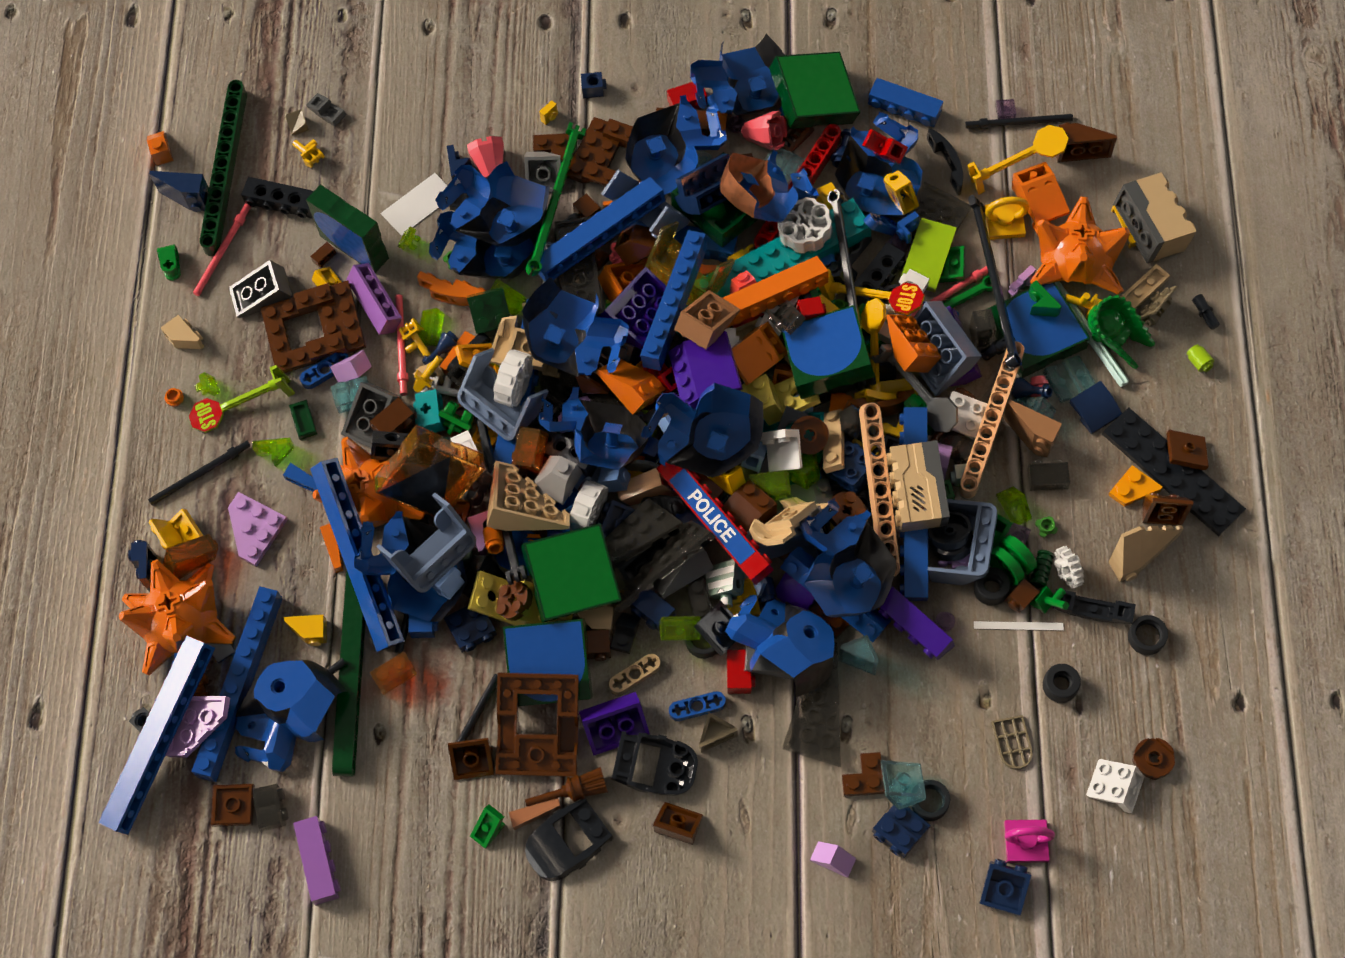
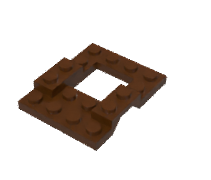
M593 117L571 161L566 178L580 183L594 182L606 187L616 173L615 170L609 169V166L619 146L627 148L633 126L613 119L605 121Z
M348 280L331 286L329 283L294 293L293 298L261 307L274 365H277L284 373L313 365L321 357L333 353H351L366 348L352 289ZM318 311L324 337L305 342L306 346L291 350L284 321Z
M497 673L498 740L495 774L577 775L579 674ZM518 694L558 695L557 734L518 733Z

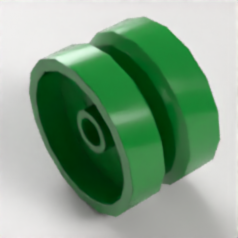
M1007 535L1000 541L999 547L995 546L992 548L990 566L1002 569L1008 575L1010 585L1017 586L1024 579V574L1029 575L1036 569L1037 562L1031 551L1019 539Z

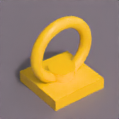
M1004 197L984 205L989 239L1025 237L1026 231L1023 217L1029 211V203L1020 197Z

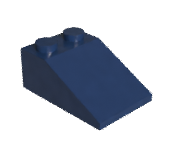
M149 171V175L159 193L194 212L205 211L209 187L203 174Z

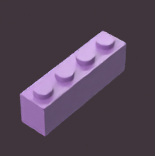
M369 263L353 265L346 280L349 281L352 291L379 335L394 333L402 317Z
M318 816L294 822L311 902L314 905L338 899V892L341 891L338 879L335 880L333 872H336L334 860H330L329 852H332L329 840H325L324 833H327L325 822L321 821Z

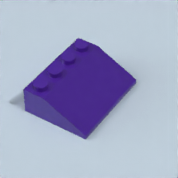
M645 267L599 317L621 319L629 326L626 342L642 350L666 285Z
M726 331L707 349L698 346L692 340H687L668 351L679 396L696 409L701 394L713 383L739 391L743 389Z

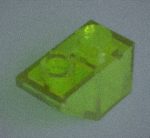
M818 453L813 455L802 454V468L788 470L790 481L806 490L820 479Z

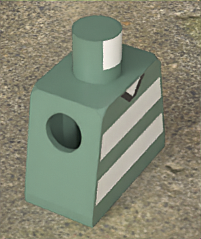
M733 559L714 564V569L705 574L709 595L720 600L727 608L733 607L732 598L742 595L744 590L745 573Z

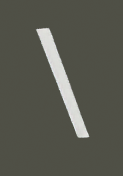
M974 621V629L1064 630L1063 623Z

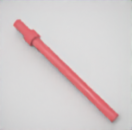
M245 203L240 213L236 214L233 219V225L193 291L194 295L200 296L239 227L243 226L246 221L245 217L251 209L250 205Z
M987 266L980 270H975L965 281L957 283L929 301H944L973 282L977 283L982 280L983 276L988 274ZM920 309L913 312L911 316L914 317Z
M398 294L395 296L396 309L401 315L402 320L397 327L399 364L397 381L400 385V395L406 396L409 376L406 372L405 340L402 339L403 336L399 332V328L404 327L403 296Z

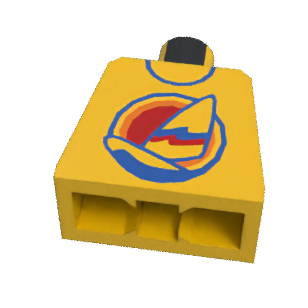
M896 171L884 177L883 181L888 195L903 215L919 207L912 183L900 171Z

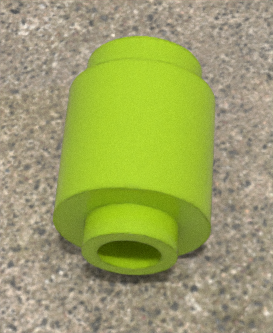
M1196 344L1187 351L1186 354L1189 361L1199 372H1208L1213 368L1215 360L1203 346Z

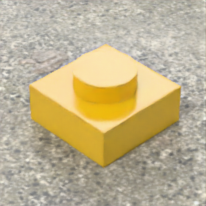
M552 100L539 111L541 122L545 125L553 121L558 115L557 104Z

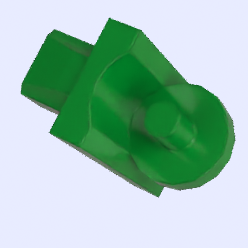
M450 401L445 408L440 410L438 415L446 419L443 425L449 428L447 433L450 435L454 431L461 433L462 428L469 431L475 424L473 423L475 416L467 409L462 416L456 414L460 405L453 401Z

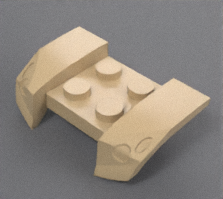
M517 316L502 318L492 345L495 351L490 363L501 365L509 350L514 349L532 355L524 329L517 327ZM533 358V369L542 371V375L561 379L562 370Z
M797 497L780 500L784 510L765 524L754 519L749 529L754 541L766 546L784 544L796 535L794 528L800 525L799 522L801 520H805L808 516H816L828 503L816 504L815 501L805 502Z

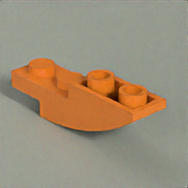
M420 271L417 276L419 285L429 289L433 299L448 304L469 306L468 295L486 291L481 287L476 288L465 280L460 281L456 279L452 285L448 280H440L429 272L424 273Z

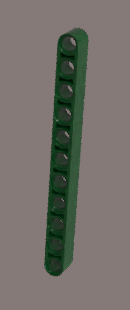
M232 80L227 87L200 235V244L208 256L216 254L222 241L247 101V92L240 80Z
M346 571L340 659L343 658L347 664L339 670L338 678L347 692L337 695L332 760L333 776H354L356 770L366 621L348 571Z

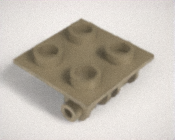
M1177 285L1171 288L1167 287L1162 292L1157 291L1150 298L1152 301L1149 305L1147 304L1141 309V319L1145 320L1147 326L1155 325L1162 316V313L1171 305L1172 298L1170 296L1178 287Z

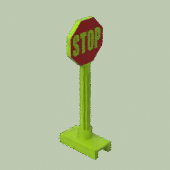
M277 365L270 367L273 379L268 381L267 384L223 404L208 398L195 403L189 414L191 425L194 429L207 433L218 428L225 411L269 391L281 389L290 397L295 394L294 390L287 384L291 380Z

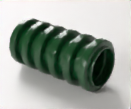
M1039 550L1037 552V567L1033 570L1032 578L1029 581L1033 586L1038 588L1047 586L1048 576L1052 568L1051 565L1055 557L1052 552L1047 550Z

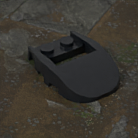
M622 731L611 780L639 792L669 796L680 795L688 791L695 781L698 758L690 746L680 741L676 742L668 739L667 736L660 734L658 736L648 735L647 733L628 735L626 731ZM640 743L661 748L653 786L632 781Z
M585 798L558 810L529 836L525 846V855L532 868L541 878L548 881H556L586 866V863L601 851V847L608 840L612 841L614 838ZM568 813L572 815L592 843V846L576 857L553 827L554 823Z

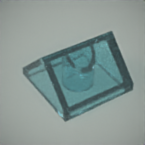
M868 635L842 644L838 661L876 675L879 659Z
M881 760L885 795L896 808L901 810L926 800L920 763Z

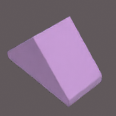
M361 350L332 365L330 368L340 384L360 377L372 366L364 350Z
M818 841L810 861L848 878L856 858L838 845Z

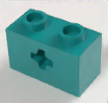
M433 389L415 394L413 406L417 413V418H415L417 429H420L422 433L430 434L446 430V426L443 425L445 419L438 416L440 410L444 408L443 398L438 390Z

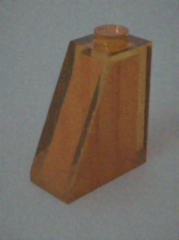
M210 534L169 547L166 549L163 565L180 580L215 560L219 549L218 544L212 539Z

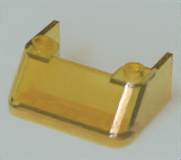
M678 221L660 228L645 265L666 286L682 247L674 239L679 226ZM732 258L717 265L716 269L711 271L708 277L698 271L686 305L689 306L708 290L717 294L726 283L735 260Z

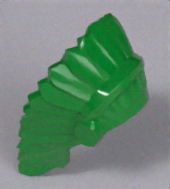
M1110 295L1090 310L1088 314V327L1093 333L1092 339L1096 342H1102L1111 348L1132 368L1137 369L1139 366L1121 347L1126 343L1128 337L1132 341L1145 346H1155V341L1151 339V334L1148 332L1149 328L1144 326L1145 322L1136 313V308H1133L1131 302L1126 301L1125 297Z

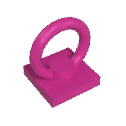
M1047 820L1004 821L1006 859L1008 863L1049 862L1048 842L1054 839L1055 832L1047 828Z

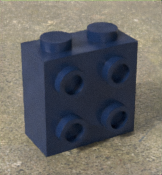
M847 440L844 444V469L825 473L826 478L857 495L868 483L863 448L859 444H853ZM878 465L873 469L874 474L880 469Z

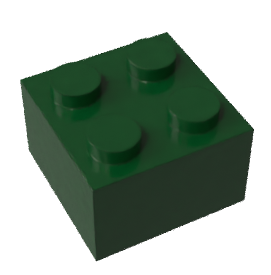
M503 287L467 296L476 334L498 329L502 318L510 316Z

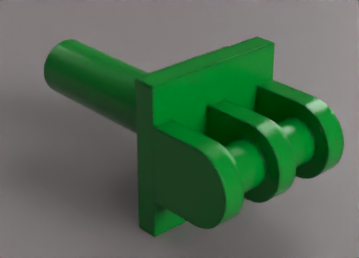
M1048 586L1042 587L1040 593L1035 596V600L1030 602L1034 608L1040 609L1044 614L1051 606L1064 610L1069 607L1068 602L1061 600L1066 591L1059 588L1053 595Z

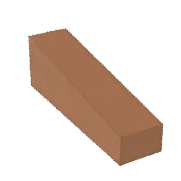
M555 798L510 811L512 827L514 830H517L561 809L559 799Z

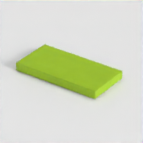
M921 218L902 275L903 273L907 274L909 269L929 278L926 290L936 292L957 227Z

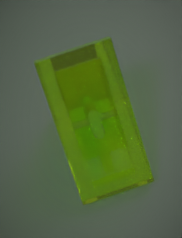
M1012 486L996 494L1010 521L1013 522L1014 527L1032 520L1026 496L1017 488Z

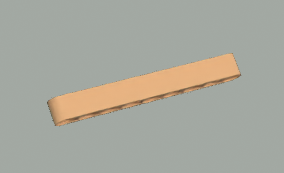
M1015 341L1018 355L1022 361L1024 346L1020 342ZM1007 349L960 482V495L967 499L973 498L977 493L1020 368L1019 366L1011 372L1005 370V368H1008L1005 362V358L1008 355ZM1000 384H1005V385H1007L1008 387H1007V388H1002V387H1000L999 385H1000ZM994 401H1000L1002 404L997 405ZM993 417L996 421H989L988 418ZM983 434H988V435H990L991 437H990V438H984L982 435H983ZM983 451L985 454L978 455L976 452ZM974 467L977 468L979 471L972 472L970 469ZM971 485L973 489L969 490L966 489L964 486Z
M867 403L860 407L859 417L873 529L884 545L889 543L891 547L890 553L896 560L894 574L896 576L900 571V561L881 410L877 404ZM868 407H871L874 411L872 417L866 414ZM871 426L876 429L874 437L870 436L868 432ZM874 445L879 450L876 456L871 454V448ZM876 465L881 468V473L878 476L873 472ZM879 484L883 487L881 495L876 493V487ZM881 504H883L886 508V511L883 515H881L878 511V507ZM884 523L888 526L886 534L881 532V526Z

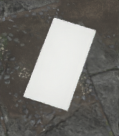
M434 173L380 214L402 236L439 208L435 199L439 192L443 191L447 185Z

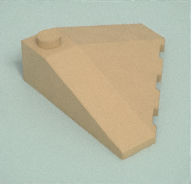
M495 461L487 513V527L504 531L569 529L570 514L566 510L559 511L554 506L556 501L547 493L541 495L536 490L538 485L529 477L522 478L518 474L519 469L515 465Z
M1172 525L1163 526L1162 530L1158 526H1149L1147 531H1145L1144 526H1139L1123 533L1109 560V564L1119 582L1124 580L1128 582L1135 579L1137 574L1180 536L1184 529L1183 526L1178 525L1175 530H1173Z

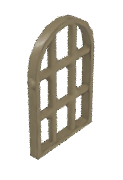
M1023 715L991 721L998 753L1002 762L1011 769L1026 767L1030 763L1033 754ZM1021 718L1024 731L1019 732L1015 719ZM1012 720L1015 733L1008 734L1004 722ZM1001 722L1004 735L997 736L994 724ZM1019 735H1026L1027 748L1021 746ZM1014 736L1017 739L1019 749H1011L1008 737ZM1004 738L1008 751L1001 752L998 739ZM1030 750V758L1026 763L1023 751ZM1019 752L1021 754L1022 766H1015L1013 753ZM1003 755L1010 756L1012 765L1004 760Z

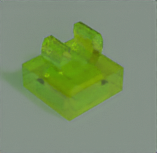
M411 226L406 229L397 247L402 250L406 247L411 250L417 249L418 246L412 242L413 240L416 242L421 240L418 235H414L416 229Z
M206 372L198 375L200 382L195 384L197 392L201 391L202 395L209 393L213 396L220 393L215 377Z

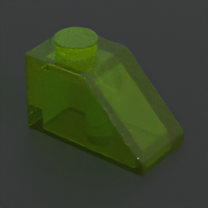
M788 470L749 475V479L770 497H776V500L788 499L787 496L791 495Z

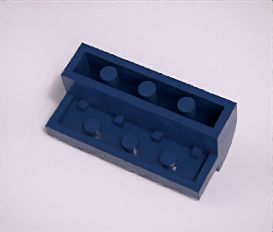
M722 154L675 179L679 195L675 196V199L684 212L700 215L728 200L721 193L720 182L730 158L729 154Z

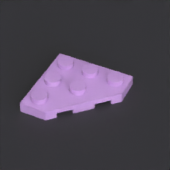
M238 492L228 507L240 559L257 567L288 519L286 516Z
M193 696L165 756L187 758L227 719L230 698L226 696Z

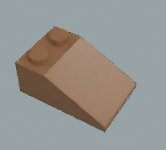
M708 290L681 311L674 330L692 340L698 346L707 349L720 337L740 312V309Z
M1010 399L1007 402L1003 419L1034 454L1048 457L1057 440L1062 423Z

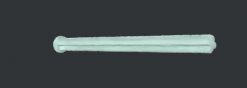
M1060 281L1055 282L1065 298L1066 294H1068ZM1068 302L1090 337L1089 344L1120 387L1127 385L1129 379L1105 345L1092 339L1093 333L1090 331L1088 321L1077 305Z

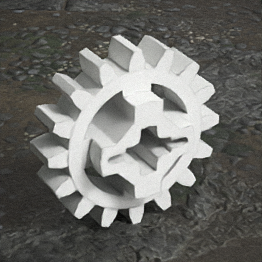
M1067 546L1056 549V552H1054L1056 556L1054 557V565L1057 568L1060 579L1065 580L1067 586L1070 585L1071 588L1083 585L1084 570L1079 557L1072 554L1071 549H1068Z

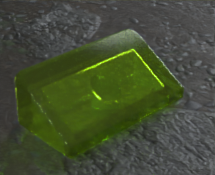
M497 278L490 290L503 287L509 313L516 316L523 308L522 303H526V298Z
M438 308L422 311L420 326L424 330L419 332L418 335L427 346H437L441 336L445 314Z
M700 616L661 617L659 621L661 641L700 640V633L693 627L701 620Z

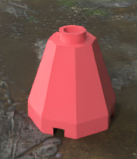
M772 111L745 122L741 133L749 142L769 150H778L785 144V142H782L783 137H787L786 119L784 116H780V111Z
M489 136L486 137L487 141L483 142L480 138L467 145L470 158L486 179L495 167L503 163L504 143L502 137Z

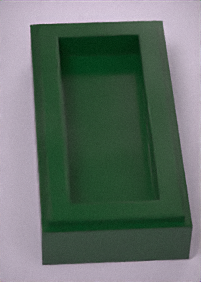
M307 399L289 405L299 440L317 435Z

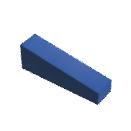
M290 462L283 474L285 480L312 492L317 490L314 478Z

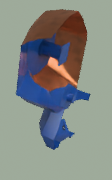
M774 150L767 160L732 153L721 178V193L735 207L755 219L782 223L798 200L805 197L816 199L819 196L817 190L812 187L804 168L801 172L791 174L793 186L788 191V183L783 171L776 164L778 152Z

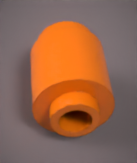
M485 527L483 529L485 548L491 554L502 552L505 546L502 531Z

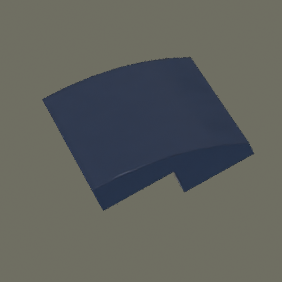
M1102 381L1097 382L1073 397L1069 402L1079 414L1081 423L1091 435L1122 414L1113 396Z

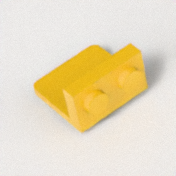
M181 509L170 521L151 519L149 521L152 532L157 535L161 546L167 551L191 553L205 540L204 535L187 509Z

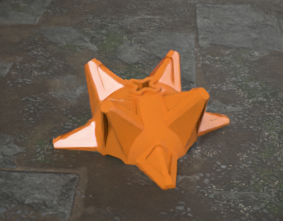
M1080 196L1066 223L1055 226L1043 219L1037 222V226L1034 222L1032 223V227L1039 237L1042 265L1031 279V284L1036 280L1041 285L1058 281L1068 283L1074 281L1083 282L1084 284L1092 283L1118 295L1124 291L1112 269L1130 236V230L1127 227L1103 231L1096 226L1088 197Z
M349 437L343 438L341 441L343 465L340 466L361 523L371 522L375 528L388 523L396 511H403L404 517L422 520L426 514L425 511L379 493L406 479L402 462L397 459H371L369 452ZM317 489L312 494L313 499L322 503Z
M154 560L151 562L150 593L124 594L122 601L130 609L120 612L119 619L140 635L147 643L142 673L151 675L174 653H178L186 635L205 644H233L236 636L217 619L212 581L214 565L207 563L185 581L179 580L159 560Z

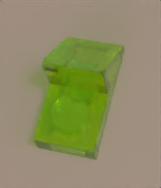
M291 438L252 441V448L256 455L262 457L271 454L272 462L277 467L294 449V444Z

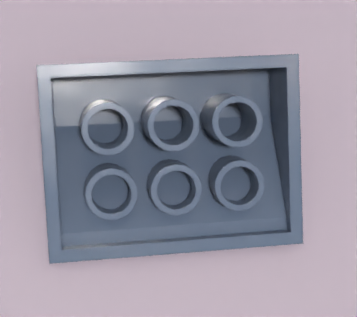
M926 301L914 318L917 320L919 327L927 333V338L937 347L941 358L928 373L919 372V374L934 395L938 396L970 371L982 356L942 301Z

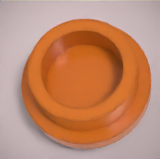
M171 388L166 392L165 401L169 406H178L183 402L184 395L181 390Z

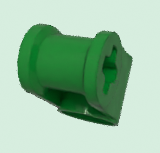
M176 245L157 248L160 267L164 271L166 279L170 281L177 280L181 275Z

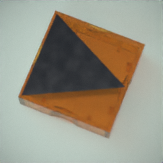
M416 425L401 443L398 451L388 459L376 474L375 491L377 494L435 517L442 507L432 495L436 493L454 507L485 470L484 457L482 453L451 442L439 434Z

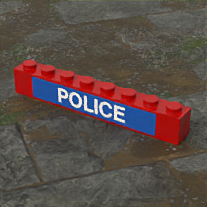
M665 463V466L661 464L656 468L755 585L774 570L770 566L772 561L765 553L761 555L757 551L760 548L753 539L749 541L745 537L748 533L741 525L737 527L733 523L736 519L729 511L725 513L721 509L724 505L717 497L713 500L710 496L712 491L705 483L701 486L698 482L700 477L695 472H689L687 469Z

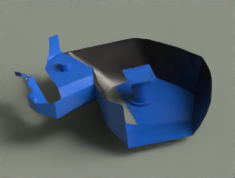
M551 277L534 291L522 310L524 331L533 358L577 377L580 374L591 375L597 369L601 350L605 346L612 348L607 364L608 373L614 372L620 361L618 357L620 348L627 340L629 326L621 319L597 317L599 308L597 294L595 303L561 290Z
M573 387L570 397L562 404V421L552 422L553 405L546 401L542 395L541 401L544 402V411L539 413L540 425L549 432H575L574 447L580 463L619 470L634 461L643 452L648 438L641 437V433L646 424L636 414L632 415L626 407L580 400L578 398L579 387Z
M835 498L828 501V505L815 517L808 516L801 524L803 538L823 551L812 564L804 584L826 616L845 617L861 615L876 610L884 604L891 589L896 570V560L867 520L871 513L867 510L859 515L847 516L828 534L820 532V528L840 508Z
M396 511L395 515L384 527L382 547L391 554L397 550H405L411 555L438 528L404 517L403 511ZM363 522L361 527L363 532L361 548L358 555L354 558V568L363 575H390L387 589L392 609L429 622L441 621L456 604L466 585L467 577L463 560L461 559L454 567L461 572L460 577L465 583L450 600L439 595L433 587L426 592H418L388 562L381 552L376 556L371 554L374 526L371 522Z

